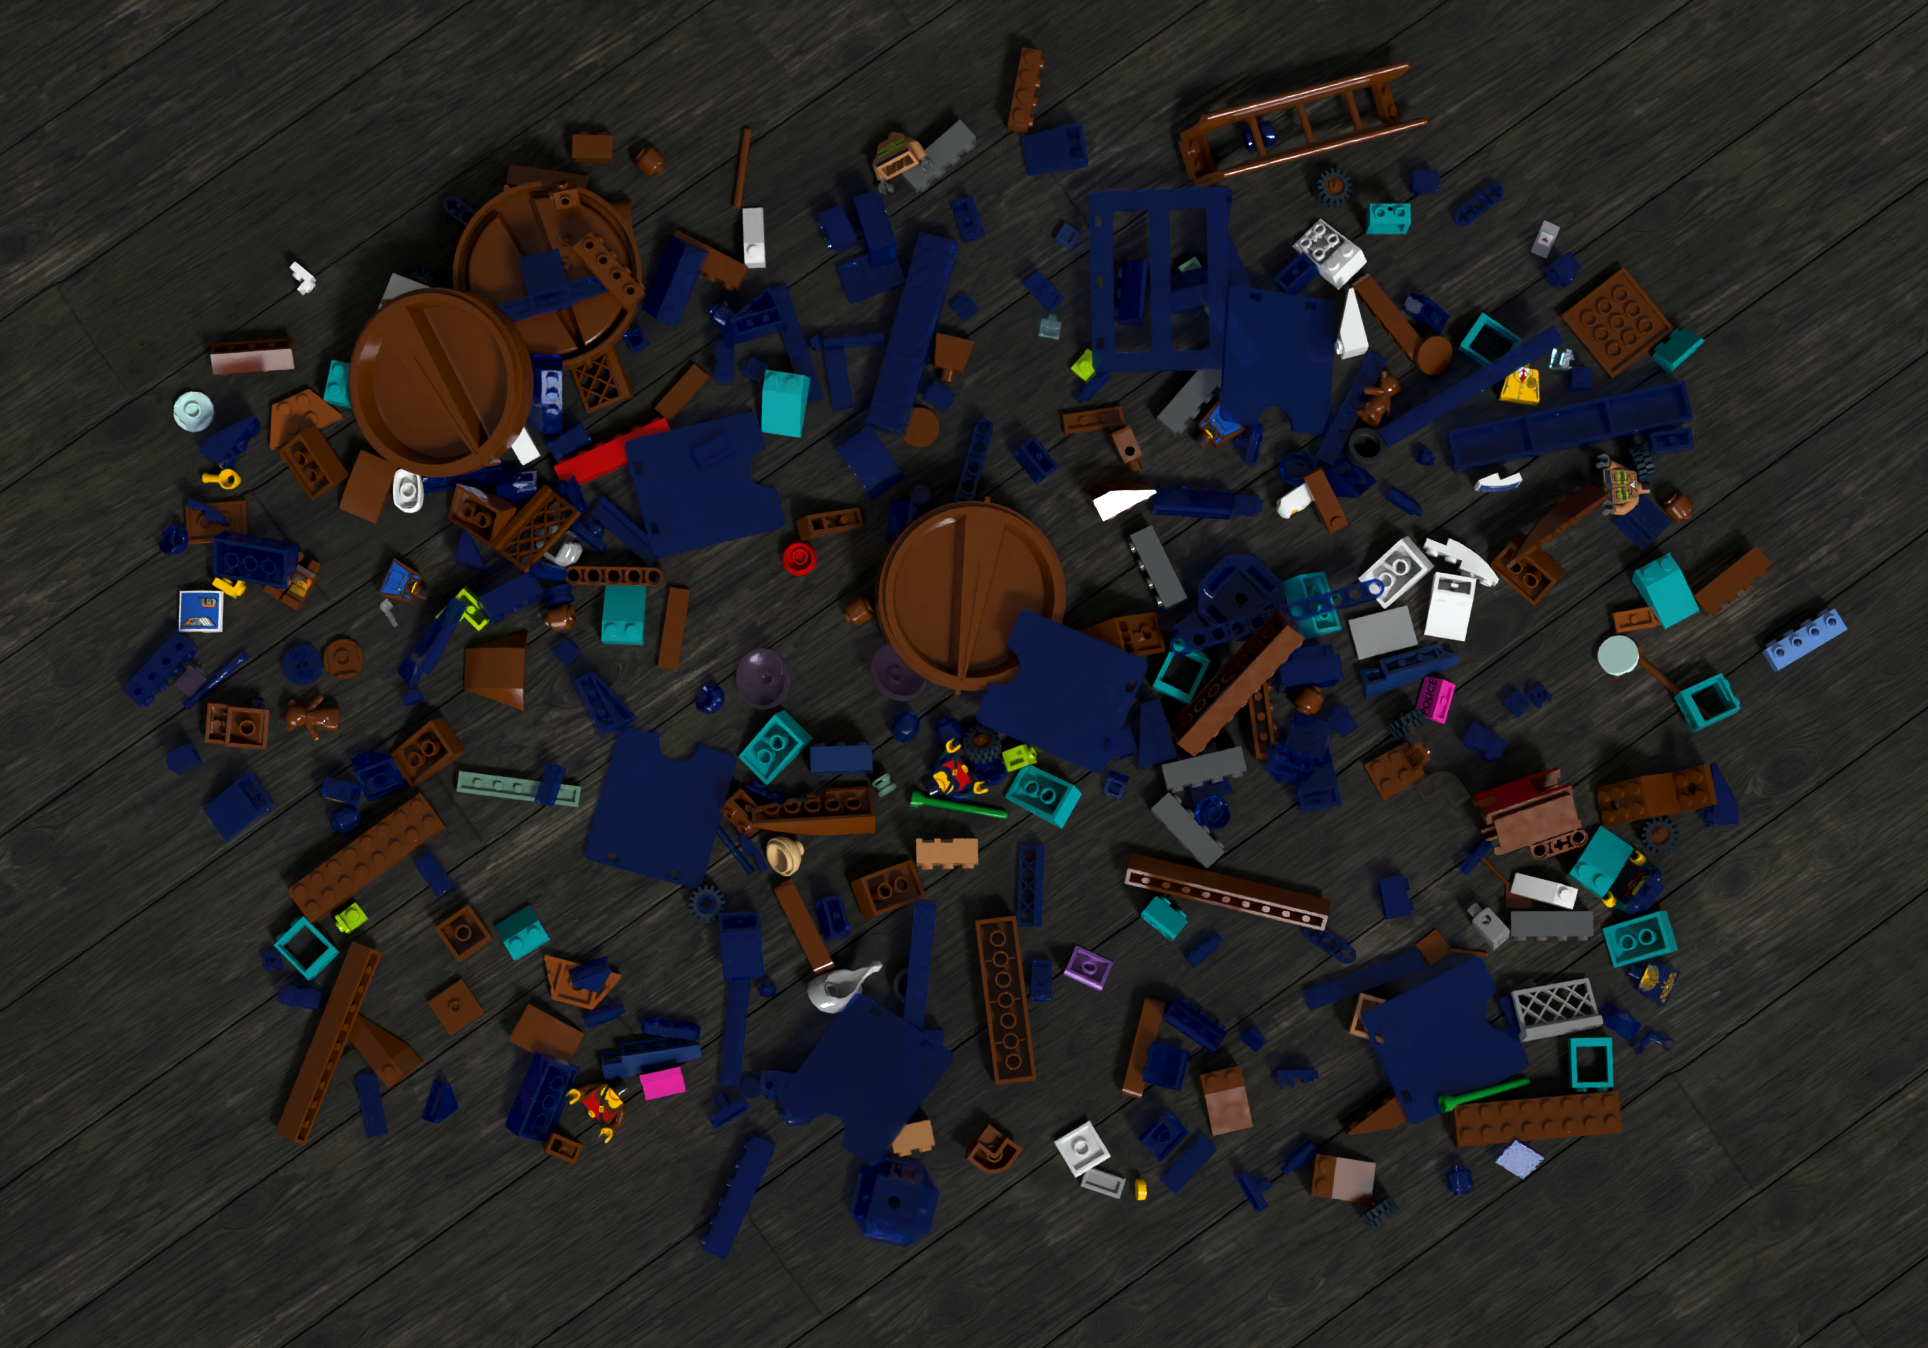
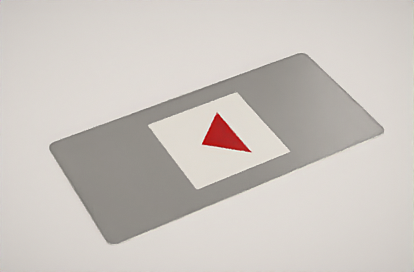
M1544 221L1531 252L1547 258L1560 227Z

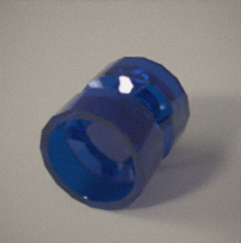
M1268 120L1258 123L1264 147L1276 146V136L1271 122ZM1250 126L1242 128L1243 139L1248 152H1256L1257 148Z

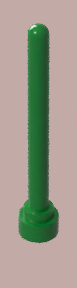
M913 790L911 807L918 808L919 806L929 805L1001 819L1008 817V813L1003 810L925 797V794H921L920 791Z
M1525 1077L1455 1097L1448 1094L1438 1098V1104L1442 1112H1448L1453 1110L1457 1104L1527 1086L1530 1080Z

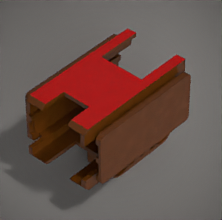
M1558 767L1474 795V806H1480L1486 826L1481 829L1483 837L1487 841L1499 839L1500 845L1491 848L1496 855H1502L1526 846L1535 859L1541 860L1580 847L1587 842L1588 835L1577 816L1571 784L1567 783L1559 786L1557 783V779L1561 778Z

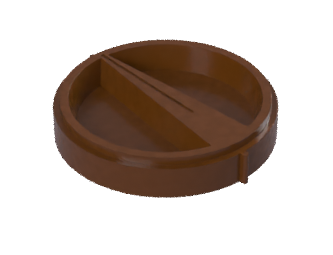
M553 181L530 182L511 189L509 185H504L505 191L488 201L469 221L458 242L453 263L454 288L464 289L481 295L502 309L522 335L529 351L532 369L541 372L564 371L585 364L588 368H592V361L609 351L623 337L633 322L640 301L637 302L626 312L575 255L572 247L590 231L593 235L598 234L605 242L603 246L607 250L611 249L617 255L618 259L616 261L621 266L625 264L632 272L630 276L633 280L636 281L638 279L643 284L642 262L638 246L630 228L621 215L603 198L580 186L577 187L581 205L557 210L555 202L551 203L549 190H553Z
M451 287L422 288L403 293L393 299H382V307L373 314L361 330L349 365L350 402L357 423L366 439L387 461L400 469L420 476L450 477L472 473L488 466L500 465L501 461L499 458L508 451L522 432L533 400L534 378L532 362L525 341L518 328L506 313L493 302L464 289Z
M982 496L980 501L946 503L925 511L911 520L901 529L888 546L880 563L875 585V607L878 622L892 651L914 673L932 683L951 688V693L954 695H960L961 690L977 691L1003 686L1029 672L1049 651L1050 647L1047 636L1059 633L1066 604L1064 573L1059 558L1049 540L1027 518L1012 509L990 503V497Z

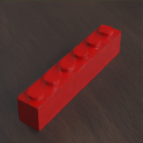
M657 417L649 421L650 424L647 426H636L631 429V433L626 435L623 433L618 434L612 438L613 441L606 444L605 442H600L594 445V449L588 452L582 450L576 453V457L570 460L564 458L558 461L554 469L564 491L566 492L676 443L666 419Z

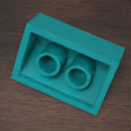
M1325 572L1298 575L1281 582L1291 617L1296 621L1305 639L1341 630Z

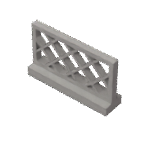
M1589 978L1511 992L1521 1030L1519 1034L1521 1042L1595 1029L1603 1024L1602 1015H1598ZM1584 984L1586 990L1584 997L1574 991L1577 985ZM1562 988L1568 992L1565 1000L1555 995L1557 989ZM1543 991L1550 996L1546 1004L1536 998L1539 992ZM1525 995L1531 999L1527 1007L1519 1002L1518 996ZM1571 995L1581 1001L1577 1008L1567 1003ZM1552 998L1562 1004L1558 1012L1548 1006ZM1533 1001L1543 1007L1539 1015L1529 1010ZM1583 1003L1590 1007L1592 1014L1585 1015L1579 1011ZM1564 1006L1574 1012L1571 1018L1567 1019L1560 1014ZM1545 1010L1555 1015L1551 1022L1541 1018ZM1526 1013L1536 1019L1533 1025H1525L1524 1016Z

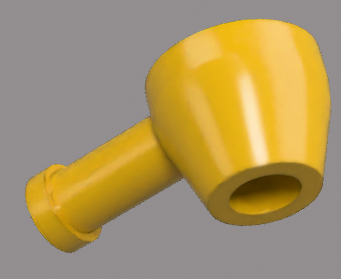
M225 469L219 475L204 473L202 481L203 483H219L224 489H233L240 484L241 477L236 471Z

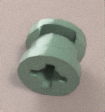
M889 773L871 783L873 787L877 788L879 797H883L897 788L896 784L891 782Z

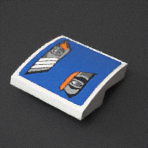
M1498 473L1478 480L1474 489L1480 492L1505 491L1517 487L1521 483L1522 478L1520 473L1500 480Z
M180 591L179 632H222L224 592Z

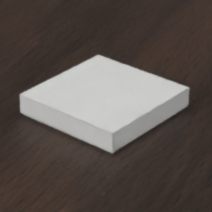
M1090 1121L1054 1141L1075 1178L1111 1157Z

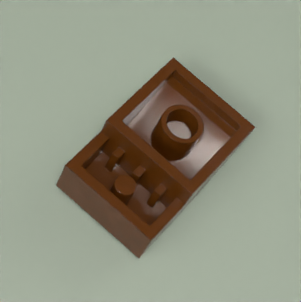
M361 450L346 485L339 509L377 525L393 489L395 473L400 468L387 460Z
M208 700L205 743L266 750L270 709L236 702Z
M528 1004L509 1041L565 1070L585 1034Z

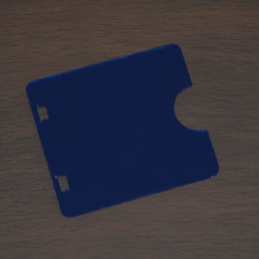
M1233 285L1228 288L1219 410L1220 418L1223 421L1256 426L1263 410L1268 407H1277L1287 415L1292 432L1319 436L1327 434L1330 422L1336 306L1334 302ZM1250 293L1259 294L1258 301L1251 300ZM1305 302L1314 303L1313 310L1306 309Z
M746 412L627 441L624 449L651 551L655 557L661 558L780 529L784 525L785 519L777 489L759 486L753 481L749 473V465L752 458L757 453L766 449L758 418L754 413ZM640 462L643 473L637 475L634 463ZM650 523H657L659 534L653 535Z
M1028 610L1021 611L1006 643V646L1010 647L1018 656L1020 662L1019 673L1010 683L1004 685L989 684L976 715L977 721L984 726L1092 772L1100 773L1104 771L1147 671V662L1140 657ZM1129 679L1136 681L1132 693L1125 691ZM1104 738L1111 740L1107 752L1100 749Z
M623 727L617 736L585 847V857L590 861L697 889L702 886L723 814L720 809L727 800L737 764L736 759L732 755L699 746L696 754L690 760L683 763H673L667 760L661 753L659 735L630 727ZM608 854L620 856L619 863L606 860ZM669 870L680 872V880L668 877Z
M1472 957L1362 1014L1361 1020L1406 1120L1411 1124H1419L1442 1112L1438 1104L1440 1096L1448 1094L1455 1097L1491 1087L1524 1070L1528 1066V1058L1515 1029L1500 1031L1490 1026L1486 1020V1003L1497 990L1484 961L1479 957ZM1378 1032H1380L1384 1043L1380 1045L1374 1036ZM1404 1090L1407 1091L1410 1101L1406 1103L1400 1093Z
M859 993L852 997L780 1094L778 1103L783 1109L807 1125L822 1115L838 1117L845 1127V1136L840 1146L868 1165H876L947 1070L954 1056L950 1049L864 994ZM873 1008L883 1013L880 1018L871 1014ZM924 1041H927L934 1047L928 1051L922 1047Z

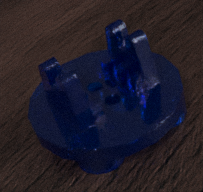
M298 645L289 649L284 655L282 668L286 678L293 684L309 685L322 675L323 661L319 652L313 647Z

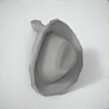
M874 960L871 964L854 971L843 969L820 974L808 983L807 993L809 998L821 1011L832 1014L844 1011L857 1002L862 992L861 984L865 978L879 971L883 965L880 961Z

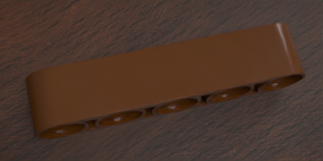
M1365 273L1350 285L1351 288L1354 289L1356 296L1405 357L1412 362L1415 359L1417 345L1422 339L1368 273Z
M574 564L565 570L564 579L569 584L656 586L665 579V571L662 567L656 565ZM571 569H575L579 572L578 579H572L570 577L569 573ZM593 569L599 572V579L597 580L590 577V571ZM611 570L619 572L620 577L618 580H613L610 577ZM632 570L639 572V580H633L630 577ZM651 571L659 572L660 579L658 581L651 579Z
M789 878L773 886L816 975L818 976L835 968L792 879Z
M1145 996L1121 1094L1139 1099L1142 1098L1165 1006V1001Z

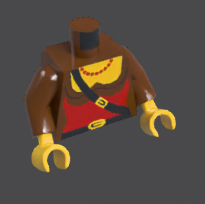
M622 1081L613 1089L607 1083H586L565 1094V1096L571 1094L574 1097L569 1102L570 1104L578 1100L602 1130L598 1137L605 1134L608 1137L605 1143H608L612 1135L622 1126L626 1114L624 1108L626 1105L620 1098L629 1092V1089Z

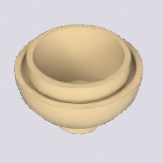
M778 836L772 838L767 843V859L776 872L784 876H790L800 866L801 855L804 854L803 845L798 840L793 841L787 837Z

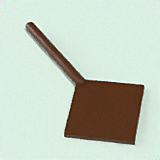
M1480 855V859L1506 884V908L1532 909V899L1510 893L1513 882H1508L1483 855Z
M1436 929L1416 944L1431 966L1450 951L1481 956L1489 955L1488 952L1452 948Z

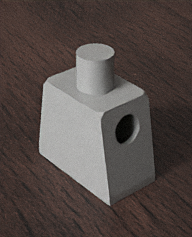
M1475 903L1467 910L1474 918L1472 926L1493 951L1509 938L1510 930L1489 907L1482 910ZM1483 921H1488V922H1490V923H1489V924H1483L1482 922H1483Z

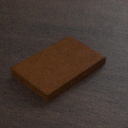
M246 500L185 504L187 545L249 541Z

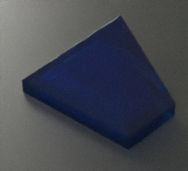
M607 956L568 970L573 986L597 993L600 992L612 972Z
M1608 1002L1599 1013V1016L1602 1015L1603 1025L1629 1042L1632 1041L1641 1027V1024L1629 1013Z
M434 1080L422 1119L438 1124L458 1110L459 1106L451 1085Z

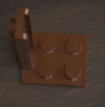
M1405 742L1363 766L1384 801L1426 778L1422 768L1430 761L1429 756H1431L1428 747L1422 745L1421 742L1411 748Z

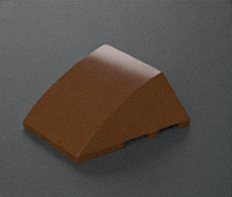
M528 631L467 648L464 690L524 712Z

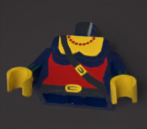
M953 738L947 742L946 747L937 755L932 766L933 773L931 774L935 782L926 787V790L932 798L943 792L947 799L968 801L979 794L986 793L988 789L982 790L980 787L985 781L976 782L957 752H955L961 745L959 744L956 748L953 747L952 741L955 740Z
M1635 851L1638 854V858L1633 860L1630 857V860L1637 866H1642V868L1639 869L1618 900L1610 891H1607L1606 895L1609 898L1606 900L1601 898L1607 907L1615 905L1616 909L1628 914L1648 910L1664 889V885L1660 883L1662 880L1661 870L1649 860H1646V857L1639 851Z

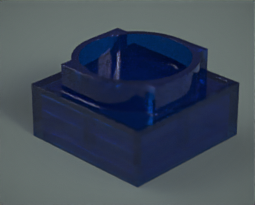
M1333 644L1295 649L1289 655L1288 660L1275 670L1278 694L1297 692L1302 686L1310 687L1311 684L1318 688L1338 686L1344 678L1340 654L1334 655Z

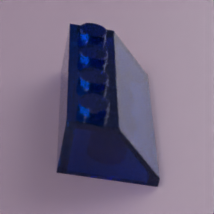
M672 235L642 309L672 327L678 326L710 251Z
M530 355L534 390L526 424L541 434H562L563 356Z
M1158 485V488L1154 487L1157 493L1153 494L1151 515L1232 520L1235 515V493H1230L1231 490L1219 489L1218 492H1211L1209 488H1198L1197 491L1190 490V487L1179 486L1178 489H1170L1169 485Z
M223 531L213 538V576L283 589L289 588L298 565V543L230 531Z
M535 1052L505 1127L518 1137L547 1142L551 1132H554L569 1097V1095L565 1096V1094L572 1090L580 1067L551 1054Z

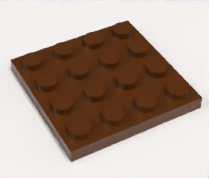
M1624 267L1561 316V319L1610 379H1613L1675 330Z

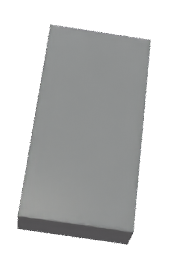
M1091 1168L1084 1172L1080 1186L1120 1199L1126 1179Z

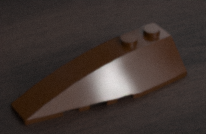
M1588 483L1583 488L1581 485L1571 491V496L1567 497L1564 495L1556 501L1558 505L1544 516L1525 536L1506 567L1510 569L1590 514L1610 498L1611 494Z
M872 786L831 788L825 790V793L815 795L811 793L807 794L806 798L798 800L791 798L782 804L775 802L751 808L753 827L805 835L875 833L876 816Z

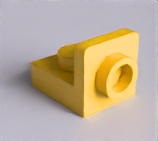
M216 577L212 585L235 599L237 595L241 596L246 588L244 585L246 581L240 577L236 585L232 587L233 582L224 577L220 580Z

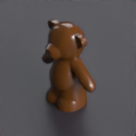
M1383 370L1375 387L1364 388L1363 392L1370 396L1363 407L1359 408L1356 413L1366 424L1378 426L1384 413L1386 418L1390 419L1392 417L1390 397L1401 391L1398 379Z
M321 694L317 695L307 708L297 705L295 700H290L289 707L285 711L287 731L290 732L295 727L305 725L310 736L315 741L320 740V735L315 727L338 733L340 707L317 709L324 699V696Z

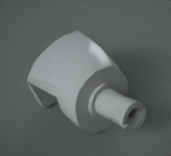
M558 525L549 527L548 534L555 533ZM544 528L536 529L535 535H544ZM566 531L543 557L556 565L567 568L579 560L582 547L579 543L573 542L576 538L575 533ZM544 540L536 542L537 549L544 545Z

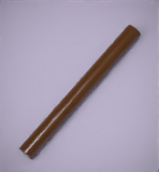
M750 129L743 130L733 208L736 209L741 208L752 131Z

